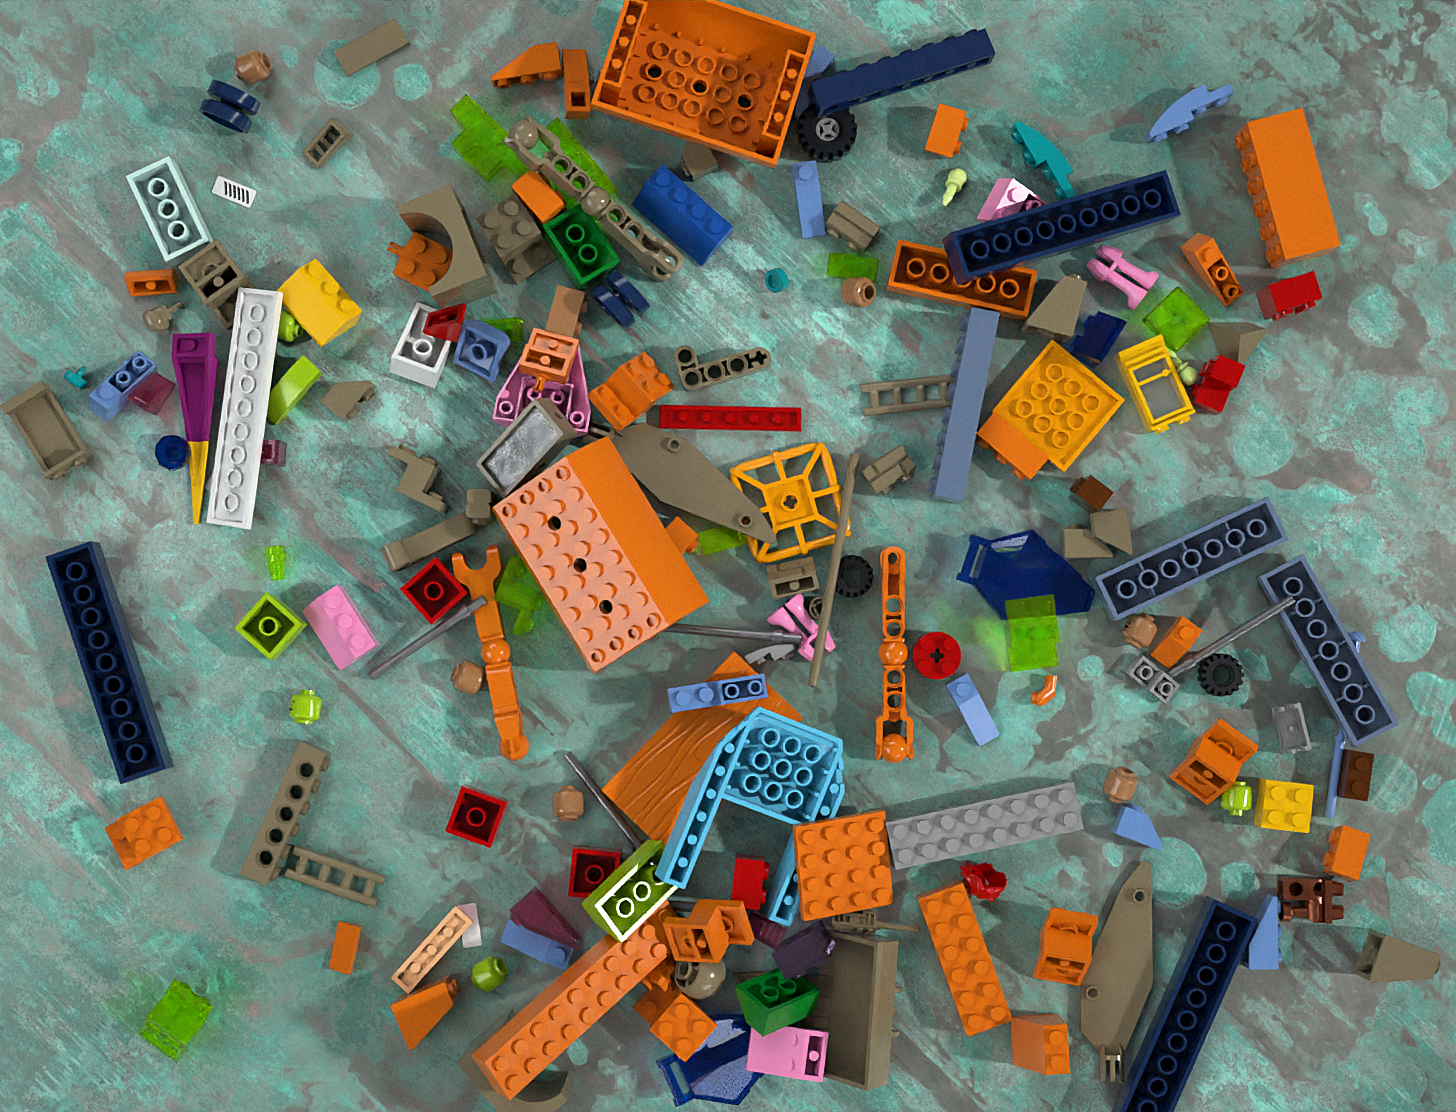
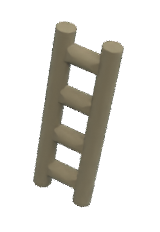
M950 374L860 384L861 393H869L870 407H863L864 417L946 408L950 400H945L948 384L953 383L954 377H950ZM939 385L940 399L926 400L925 386ZM915 388L917 402L903 403L901 389ZM892 390L894 404L880 405L878 392Z
M297 845L294 847L293 855L299 856V860L295 870L290 868L286 870V878L376 907L378 898L372 897V893L376 883L384 884L385 875ZM308 860L322 864L317 878L304 873ZM331 867L344 872L340 885L326 881ZM353 875L367 879L363 893L349 889Z

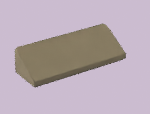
M395 18L339 48L334 53L349 77L409 44Z

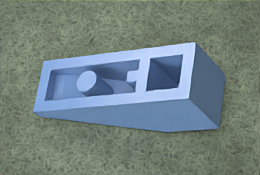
M816 160L792 164L791 172L802 239L826 236Z
M963 673L944 684L979 747L1000 735L967 673Z
M508 919L500 941L542 962L566 970L576 944L512 919Z

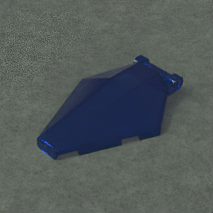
M1033 529L990 540L970 534L968 540L970 545L961 572L957 573L956 580L972 585L1000 620L1089 612L1095 590L1082 579L1083 577L1063 557L1054 552L1046 544V541ZM979 545H981V546H983V548H982L981 551H980V554H979V557H978V560H977V563H976V566H975V569H974V572H973V577H971V576H969V575H970V572H971V569H972V566H973V563H974V560H975V557H976V554H977Z
M743 1013L708 1015L718 1026L686 1062L674 1052L656 1061L658 1069L662 1070L674 1096L672 1100L675 1107L681 1106L693 1099L739 1105L756 1081L765 1074L745 1070L751 1026L746 1023ZM674 1062L688 1089V1092L684 1094L670 1066Z

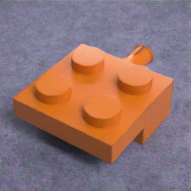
M413 232L408 244L404 248L392 241L387 248V251L399 256L398 263L393 271L394 276L429 293L428 287L436 284L443 278L451 265L453 257L452 250L416 232Z
M533 328L529 342L525 345L519 362V371L536 378L532 389L534 392L537 393L538 390V393H542L545 381L566 385L579 346V340Z

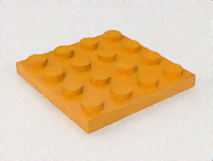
M1052 339L994 407L991 413L996 412L1049 457L1048 461L1064 473L1125 399Z

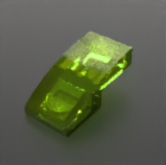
M724 526L697 533L704 556L748 544L745 534Z

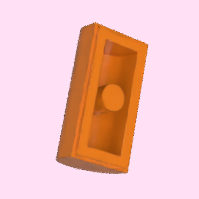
M174 268L126 272L124 277L130 297L178 292V275Z

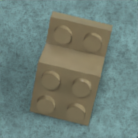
M516 193L475 218L517 285L557 260Z
M216 239L178 266L204 304L215 312L227 330L232 329L238 287L257 288L242 267L231 258L221 242Z
M402 444L398 448L391 445L388 454L408 464L396 490L446 514L450 507L445 504L446 499L432 492L442 471L436 467L438 463L422 454L420 458L415 457L417 452Z

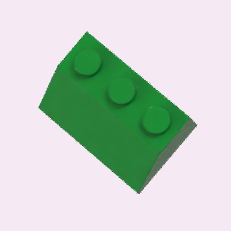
M581 203L542 225L541 234L579 291L599 281L621 262L593 217L584 212Z
M789 964L740 983L735 987L746 1023L762 1037L815 1014L820 990Z

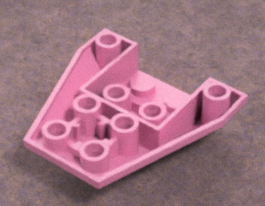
M578 346L566 385L545 381L542 393H538V390L537 393L532 390L536 381L534 376L520 373L519 359L496 398L493 421L508 428L534 398H550L578 432L575 437L586 435L588 433L591 408L587 397L588 391L580 347Z

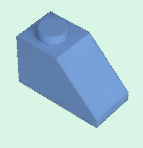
M1129 803L1128 807L1121 805L1111 832L1161 851L1162 844L1149 816L1142 813L1143 808Z

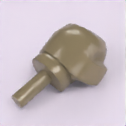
M180 301L169 308H166L163 304L147 310L143 313V321L151 331L158 330L163 332L169 327V320L173 319L170 314L182 308L183 305Z

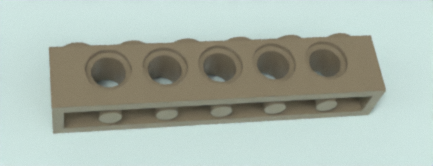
M300 741L240 874L264 885L271 883V881H276L281 871V868L278 866L282 859H286L291 849V846L288 844L292 837L295 838L301 828L299 820L302 815L305 816L311 806V803L308 802L311 794H316L321 784V781L318 779L322 771L326 772L331 763L329 758L331 752L308 741ZM305 763L310 764L313 768L311 776L303 773ZM295 785H299L303 790L300 798L295 797L293 794V787ZM285 807H289L293 812L290 820L283 816V809ZM274 829H279L282 832L283 837L281 841H276L273 838ZM264 851L272 854L271 863H266L263 860Z

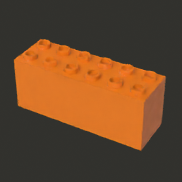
M1303 108L1247 122L1235 134L1234 144L1241 153V169L1247 175V191L1254 200L1253 212L1255 217L1259 218L1261 225L1259 233L1261 239L1265 240L1267 250L1265 254L1268 263H1271L1274 269L1327 255L1341 246Z

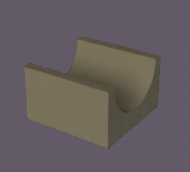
M451 184L396 206L400 217L412 232L418 234L436 233L452 241L453 257L448 271L441 280L428 287L432 298L442 309L462 303L467 305L498 292L465 208Z
M513 1006L470 1042L457 1063L498 1112H555L568 1100L575 1081L569 1072L560 1078L550 1081L533 1079L509 1100L495 1092L471 1056L519 1013Z

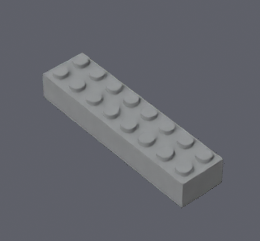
M1071 780L891 818L885 822L892 862L896 870L1084 829L1074 782Z

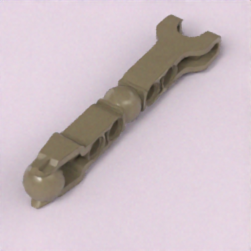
M525 114V120L516 121L511 125L508 134L509 138H503L504 144L515 151L516 157L530 171L537 172L539 170L565 194L576 199V203L580 201L584 212L590 216L597 217L596 221H600L601 226L636 258L639 266L648 276L658 283H663L673 273L681 269L683 265L682 255L670 243L653 235L624 207L615 204L616 201L614 199L611 202L610 196L605 189L593 186L595 182H591L588 174L559 147L560 139L543 125H538L531 115ZM538 139L549 149L548 152L542 155L541 159L529 151L537 144ZM555 165H561L564 168V173L557 171ZM573 181H578L582 185V189H577ZM609 214H614L618 222H613L609 218ZM627 230L634 232L635 239L628 236ZM666 257L674 258L675 266H672ZM656 267L665 272V275L658 274Z

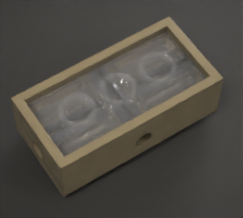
M534 398L475 464L501 497L505 499L541 474L578 432L550 398Z

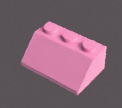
M336 585L302 611L339 671H342L380 646L366 621L341 585Z

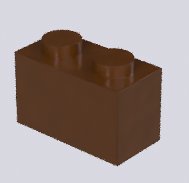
M1089 475L1085 478L1077 479L1069 489L1072 493L1068 498L1090 514L1099 512L1114 492L1095 477Z
M1344 749L1337 796L1368 802L1374 754Z

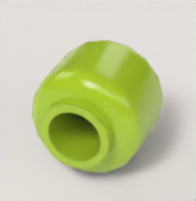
M281 307L277 338L291 342L302 335L304 328L286 308Z
M301 689L300 694H294L291 697L289 716L294 718L293 722L312 725L313 721H317L320 717L322 699L315 696V691Z
M1235 781L1232 786L1221 794L1220 805L1223 809L1229 810V815H1244V811L1252 808L1253 790L1250 786H1247V782Z
M489 956L473 966L471 981L477 989L480 988L482 991L490 992L505 983L508 974L507 966L501 958Z

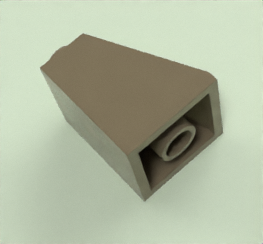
M1076 274L1064 275L1020 327L1019 332L1048 340L1053 339L1056 342L1065 344L1073 337L1087 281L1082 280V277Z
M1370 928L1354 973L1373 983L1433 979L1434 974L1440 968V955Z

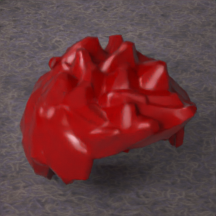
M963 861V866H960L962 870L960 875L964 878L962 881L967 883L964 885L965 889H968L967 893L976 896L977 899L994 902V899L998 898L1007 886L1004 872L996 871L992 864L987 862L981 864L974 862L972 864L968 861Z

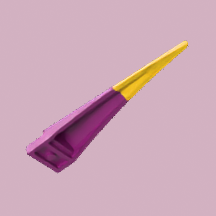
M210 332L173 334L171 358L179 390L187 439L193 522L198 525L201 517L218 358H215L216 334Z

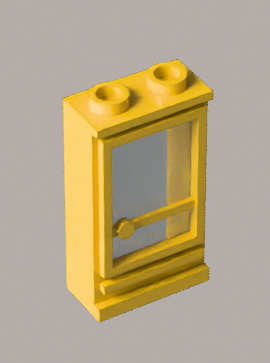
M1162 334L1114 355L1147 433L1155 431L1156 435L1168 430V424L1176 421L1177 425L1191 420L1189 415L1196 412L1166 348Z

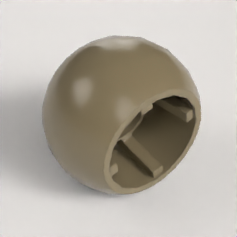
M722 958L719 964L687 961L676 962L674 978L677 987L692 999L703 1000L717 994L724 984L726 967Z

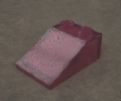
M536 885L509 910L512 913L510 918L517 926L522 925L527 930L574 949L582 941V937Z

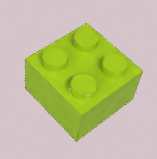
M266 592L234 629L269 660H277L308 624L276 595Z

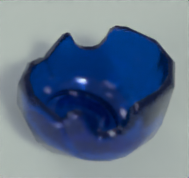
M169 434L162 437L155 446V456L159 466L168 469V471L183 468L190 461L191 447L183 437Z

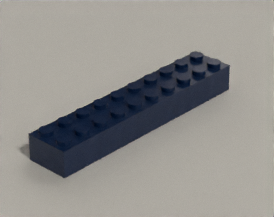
M1163 170L950 232L942 239L956 284L959 285L1168 223L1180 216L1181 213L1167 172Z
M89 541L46 556L45 558L120 784L129 783L174 767L100 543Z
M1206 896L1112 1112H1174L1257 923V918Z

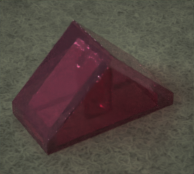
M155 372L129 394L127 399L145 411L157 416L176 384Z
M263 440L260 465L285 467L287 443L280 440Z

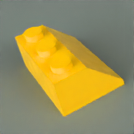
M317 259L299 268L277 290L283 293V306L320 347L355 326L362 313L359 306Z

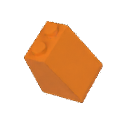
M451 974L413 990L409 994L406 993L398 997L390 1005L409 1051L419 1044L460 997V985L457 979L452 978Z
M1054 1013L1012 1016L1013 1021H1010L1013 1065L1045 1075L1070 1074L1067 1023L1060 1015Z

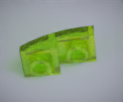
M830 252L827 276L844 280L852 276L867 277L876 284L879 260L876 258L855 257L853 254Z

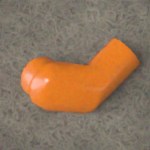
M1045 675L1044 688L1039 692L1031 694L1030 700L1032 704L1044 706L1054 698L1057 676Z

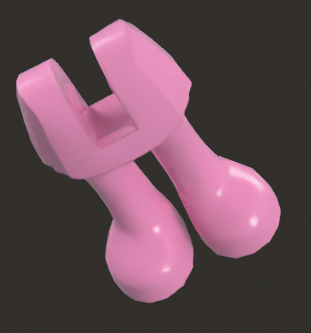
M1101 244L1096 253L1109 264L1105 266L1100 261L1091 258L1086 267L1098 281L1106 280L1122 290L1128 296V307L1134 311L1160 275L1154 271L1146 272L1135 267L1121 257L1123 251ZM1115 268L1121 270L1122 272L1133 278L1135 281L1139 283L1141 287L1133 284L1132 282L1128 281L1127 279L1114 271Z
M801 593L793 595L784 605L811 634L809 637H806L783 606L775 610L766 620L771 625L782 626L788 633L802 634V643L798 644L797 652L812 662L814 649L811 644L816 640L818 625L804 607L805 597ZM827 630L824 648L831 652L836 647L830 632Z

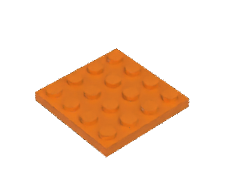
M879 809L792 825L800 915L803 921L893 904L888 837L885 824L886 814L884 810Z

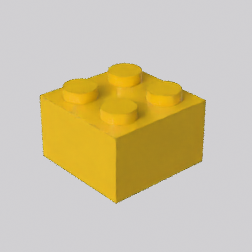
M1259 778L1254 825L1261 828L1309 833L1314 785Z

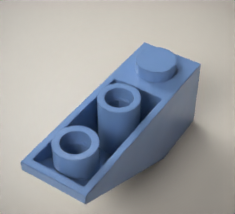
M138 350L89 394L88 408L107 423L124 408L156 368L157 364Z
M1273 894L1266 895L1255 917L1258 919L1243 952V966L1248 969H1278V963H1281L1282 954L1281 949L1278 948V939L1281 938V926L1278 924L1281 904L1277 900V896Z

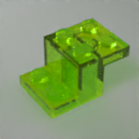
M511 555L493 600L520 610L512 633L525 637L527 633L531 634L536 620L532 618L535 611H540L544 598L541 597L542 592L517 583L518 578L522 579L526 566L523 565L524 562L521 558Z
M1053 594L1004 601L1007 625H1004L1010 672L1059 666L1056 643L1060 642Z
M174 979L168 986L162 999L146 1016L138 1035L177 1063L183 1056L187 1046L205 1026L214 1007L207 998L194 993L188 984Z

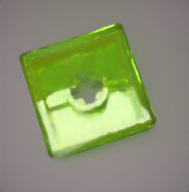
M1176 287L1142 321L1156 336L1162 334L1165 345L1176 353L1210 321V318L1180 287ZM1178 315L1180 317V323L1174 324L1172 322L1174 319L1173 316Z

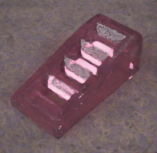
M751 910L748 919L754 938L772 949L778 950L787 930L786 927L778 922L769 920L760 911Z

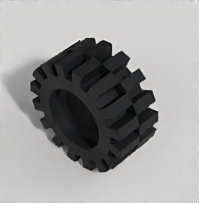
M849 555L842 557L835 587L837 593L847 598H856L865 594L872 586L874 579L873 569L870 567L869 562L861 556ZM854 567L859 570L861 580L857 585L849 586L843 581L842 575L845 569Z
M1212 654L1199 664L1201 667L1197 670V673H1199L1197 679L1201 682V688L1205 689V692L1208 694L1230 696L1234 691L1240 689L1238 688L1239 685L1243 684L1241 680L1244 677V673L1241 672V669H1243L1242 665H1239V661L1229 654ZM1220 665L1227 668L1229 672V678L1224 684H1217L1212 678L1213 669Z

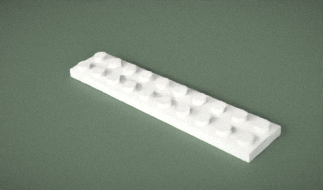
M238 287L207 523L243 529H251L283 299L282 292Z

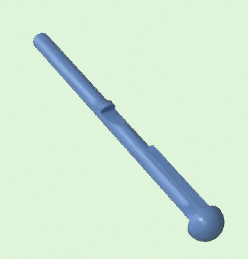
M1353 631L1349 633V636L1359 652L1360 641L1365 642V637L1362 633ZM1340 726L1338 736H1334L1335 746L1324 817L1334 819L1346 739Z

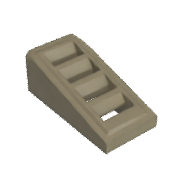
M330 118L301 153L320 169L351 138L353 133L337 118ZM334 128L341 133L339 137L332 131ZM327 135L335 141L333 144L326 138ZM320 142L328 148L327 151L319 145ZM314 148L322 155L320 159L312 152Z

